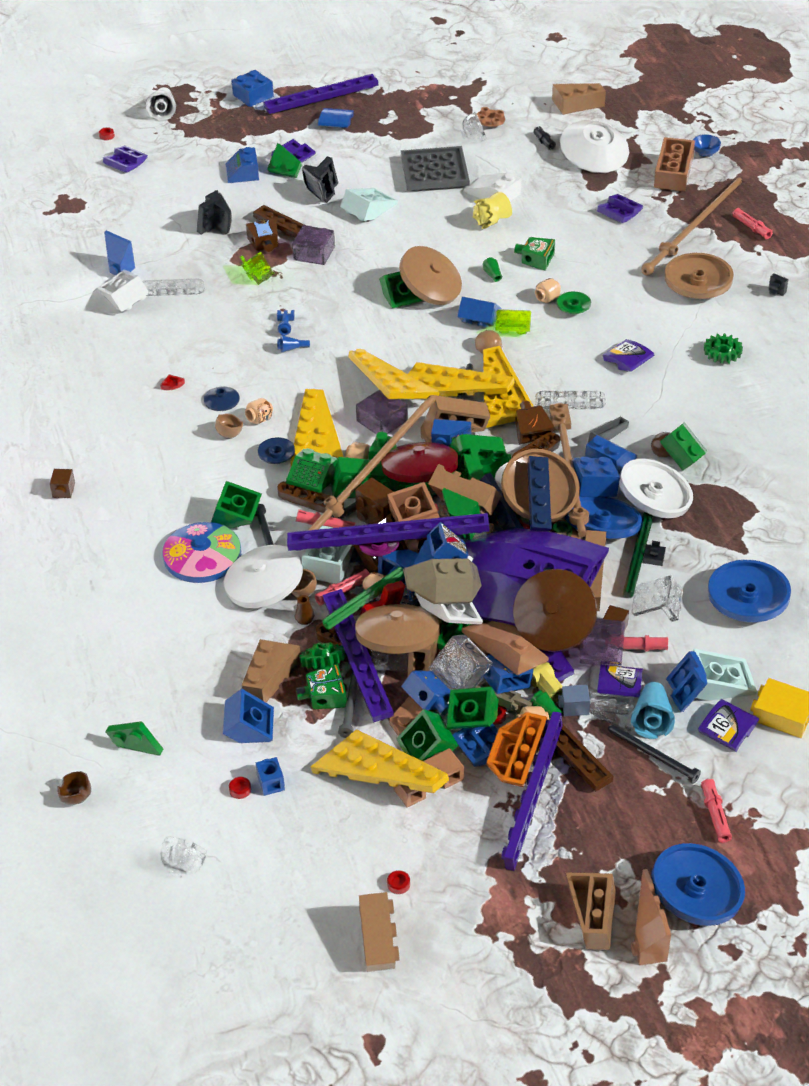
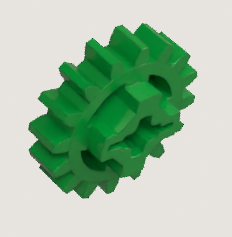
M726 333L723 336L716 334V337L711 335L710 339H706V343H704V354L708 355V359L713 358L714 362L720 361L723 364L726 361L730 364L731 360L736 362L737 358H741L743 351L742 342H738L739 338L733 339V335L726 336Z
M331 642L313 644L312 648L306 649V651L301 652L299 655L302 667H312L314 670L333 666V664L340 663L346 657L344 647L338 644L333 645Z

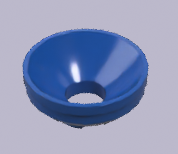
M703 134L693 138L695 140L694 150L702 157H710L720 149L721 141L716 136Z

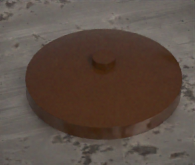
M562 569L545 570L529 578L518 591L513 606V618L520 635L537 649L551 653L564 652L581 644L591 633L597 617V603L591 588L580 576Z

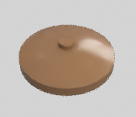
M415 246L408 249L402 256L399 264L401 277L407 287L422 300L435 305H446L453 302L460 294L462 289L460 274L455 265L439 251L426 246Z
M707 253L679 255L673 258L665 269L667 285L674 292L689 298L708 299L720 296L727 292L733 283L734 273L731 266L725 260Z
M529 449L516 454L506 465L501 478L502 492L509 506L517 514L530 520L527 459L529 456L548 457L551 522L565 517L572 510L579 496V481L571 465L558 454L544 449Z
M389 604L372 608L363 613L356 621L355 633L357 640L371 650L390 654L410 653L424 649L436 641L439 636V621L434 614L424 608L408 604Z

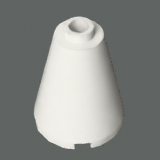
M160 88L147 98L146 110L151 117L158 121H166L174 115L176 103L168 88Z

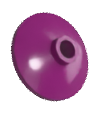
M399 541L365 543L359 545V547L367 555L383 556L395 551L399 546Z

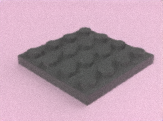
M462 146L400 150L407 191L431 190L435 188L446 189L470 185Z

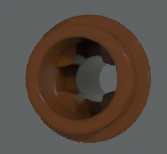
M301 595L297 598L294 615L297 622L301 625L310 624L315 617L309 597L306 595Z

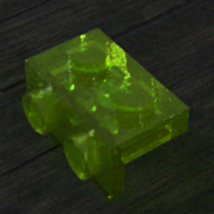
M261 251L248 261L243 255L240 257L243 262L241 266L247 272V276L251 281L255 280L258 285L275 274Z
M497 309L495 331L503 334L509 333V331H516L517 334L530 332V310Z

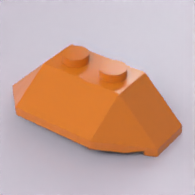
M525 712L521 717L499 728L487 760V766L501 782L519 787L527 785L528 774L533 772L534 756L539 754L540 738L544 737L546 716Z

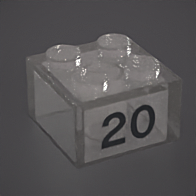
M466 635L451 637L429 668L450 690L474 688L493 663Z

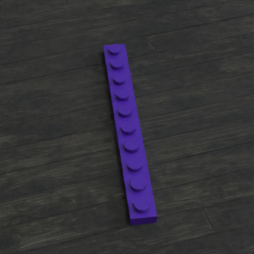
M488 513L287 532L288 551H300L313 548L320 549L344 545L427 538V535L440 522L456 535L489 532Z

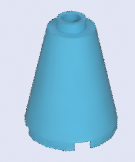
M650 682L645 685L631 715V724L634 726L636 733L644 738L658 739V736H666L674 728V713L664 686L658 682Z

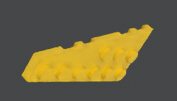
M496 346L483 349V372L514 377L515 382L507 394L486 395L484 393V403L487 404L490 414L486 428L515 422L516 411L521 409L520 403L529 401L532 407L533 404L501 347Z
M356 349V351H349L348 358L388 399H427L430 395L439 396V391L370 354L366 350Z
M416 362L408 373L413 378L439 391V396L443 397L457 396L458 393H467L468 396L474 395L475 392H484L486 395L507 394L515 383L514 377L422 362Z
M305 389L294 440L295 453L290 460L291 466L295 456L301 450L307 448L313 449L318 453L330 454L336 458L344 457L323 389Z
M357 729L310 766L314 774L327 772L332 777H337L339 774L348 776L350 780L374 784L387 782L392 787L405 785L409 786L410 790L435 793L449 781L447 773Z

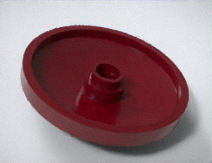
M417 442L395 447L381 460L382 471L387 477L408 483L429 482L438 464L443 465L444 469L450 473H453L458 467V455L454 449L432 442Z

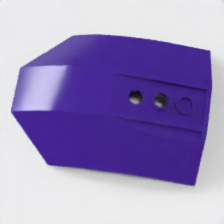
M521 528L498 530L465 541L468 555L473 558L472 562L477 566L482 585L472 603L481 619L516 626L513 618L514 601L518 591L529 578L546 568L562 569L580 576L591 587L609 552V548L571 536ZM528 562H532L535 564V566L531 569H526L523 567V565Z

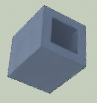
M588 685L562 686V694L558 695V707L563 709L564 716L589 715L590 697Z

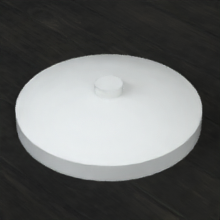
M635 459L626 463L620 472L619 485L623 494L631 503L644 512L662 518H676L684 515L692 504L693 492L690 485L681 474L666 464L651 459Z
M266 545L243 554L230 566L225 575L224 587L231 601L241 607L261 608L282 600L296 588L302 577V564L296 552L293 550L288 551L286 546Z

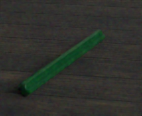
M644 512L642 516L641 527L637 535L623 589L624 597L632 598L634 596L653 521V515Z

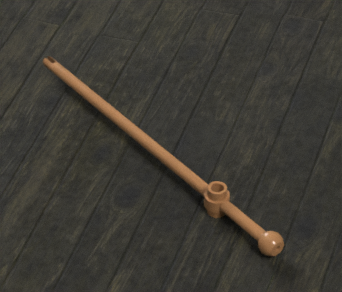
M737 178L672 242H662L659 246L660 253L651 262H646L642 265V273L647 276L653 274L654 267L667 255H677V245L742 183V178Z
M430 395L336 499L334 496H330L324 501L326 511L308 530H318L332 515L338 518L344 513L342 503L436 399L434 395Z

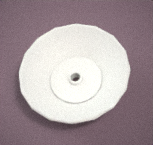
M582 120L574 122L563 130L560 138L561 150L567 159L577 167L589 172L608 173L618 170L626 163L629 156L628 143L622 134L612 126L599 121Z

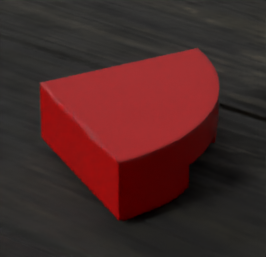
M169 374L161 383V390L180 388L185 384V379Z

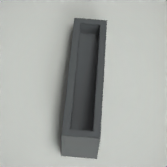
M620 416L590 431L588 442L596 435L611 440L628 428L629 421Z

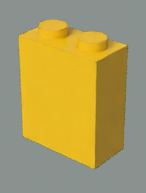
M768 678L765 685L761 684L757 695L759 698L758 700H753L750 711L759 718V724L802 738L809 723V691Z

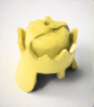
M496 192L489 198L474 201L476 205L473 207V218L476 219L478 225L482 226V229L498 223L499 219L509 218L512 215L511 203L503 192Z

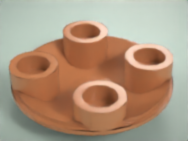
M482 107L475 115V119L479 124L488 127L500 126L505 122L504 111L491 110L488 107Z

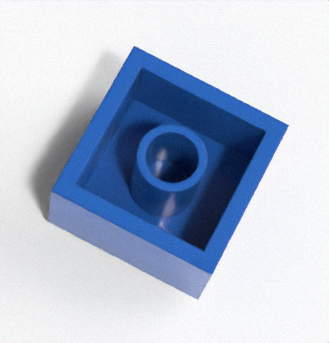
M251 70L231 80L233 96L249 107L274 97L273 81L257 70Z
M585 456L574 458L573 467L579 481V497H617L620 475L611 458H589Z

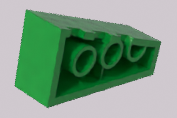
M338 457L331 481L332 496L337 498L371 460ZM380 461L359 486L373 478L393 492L405 489L407 482L387 477L382 471ZM354 490L347 499L356 498V491Z

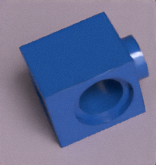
M277 757L255 762L257 777L264 796L285 791L284 776Z

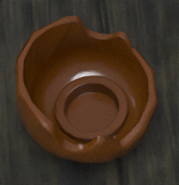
M661 432L652 439L651 449L658 457L666 458L670 456L660 443L670 432Z
M82 771L71 772L62 778V786L57 787L60 800L69 805L84 802L91 794L92 789L87 773Z

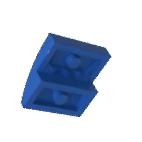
M324 108L320 114L318 126L348 128L351 125L354 110Z
M689 651L666 678L673 689V693L670 696L681 712L686 710L707 685L704 667L695 651Z
M492 723L490 727L463 728L452 735L474 767L487 764L498 730Z

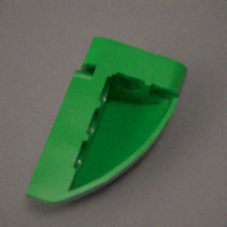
M462 434L457 436L449 445L458 455V467L455 471L460 472V477L467 480L474 478L480 481L488 473H491L495 479L498 469L511 460V455L506 453L501 437Z

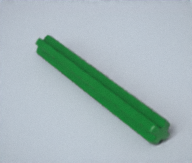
M398 567L322 619L323 626L328 630L379 596L383 592L384 586L405 578L403 568Z

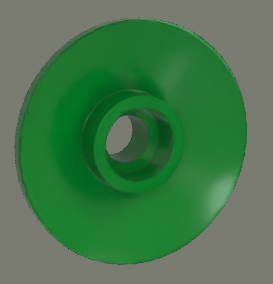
M570 291L558 297L557 306L563 312L579 314L591 307V299L584 293Z

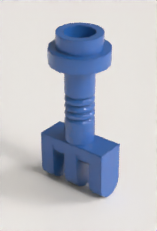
M277 310V321H282L277 329L281 335L286 336L290 334L291 325L288 322L294 321L295 310H291L290 313H288V310H284V314L281 313V310Z

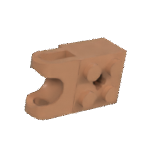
M425 482L387 494L389 509L395 522L440 518ZM427 538L406 539L404 543L407 549L419 553V542Z

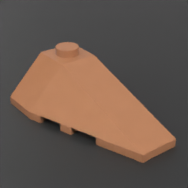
M483 623L471 624L462 628V633L516 675L549 660V657L521 636Z
M647 869L642 871L634 942H631L632 955L637 956L639 965L667 962L671 932L664 909L660 910V899L658 896H655L654 884Z

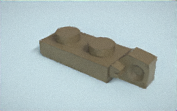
M484 679L474 688L491 686L488 684L486 679ZM515 691L495 693L499 699L498 705L503 706L505 709L516 711L517 714H520L523 707L532 706L533 702L521 698V694Z

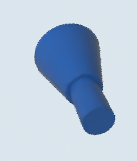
M283 335L280 336V339H277V348L281 350V353L299 347H310V340H298Z

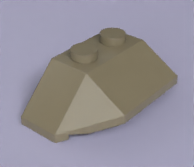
M431 559L403 569L407 589L416 592L420 597L433 604L471 603L482 586L477 566L469 559Z

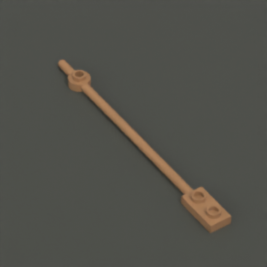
M568 404L549 405L550 418L554 425V430H559L564 459L574 469L567 430L571 429ZM578 496L577 502L573 507L574 509L569 512V521L571 524L577 525L578 535L585 537V524L589 522V512L581 507Z

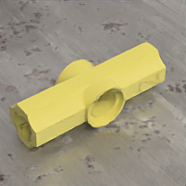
M545 662L534 667L531 685L535 688L539 687L543 693L547 692L554 703L558 702V695L562 694V685L556 679L551 665Z

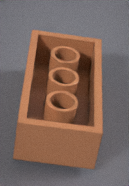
M664 137L655 170L654 188L686 191L694 157L695 140Z

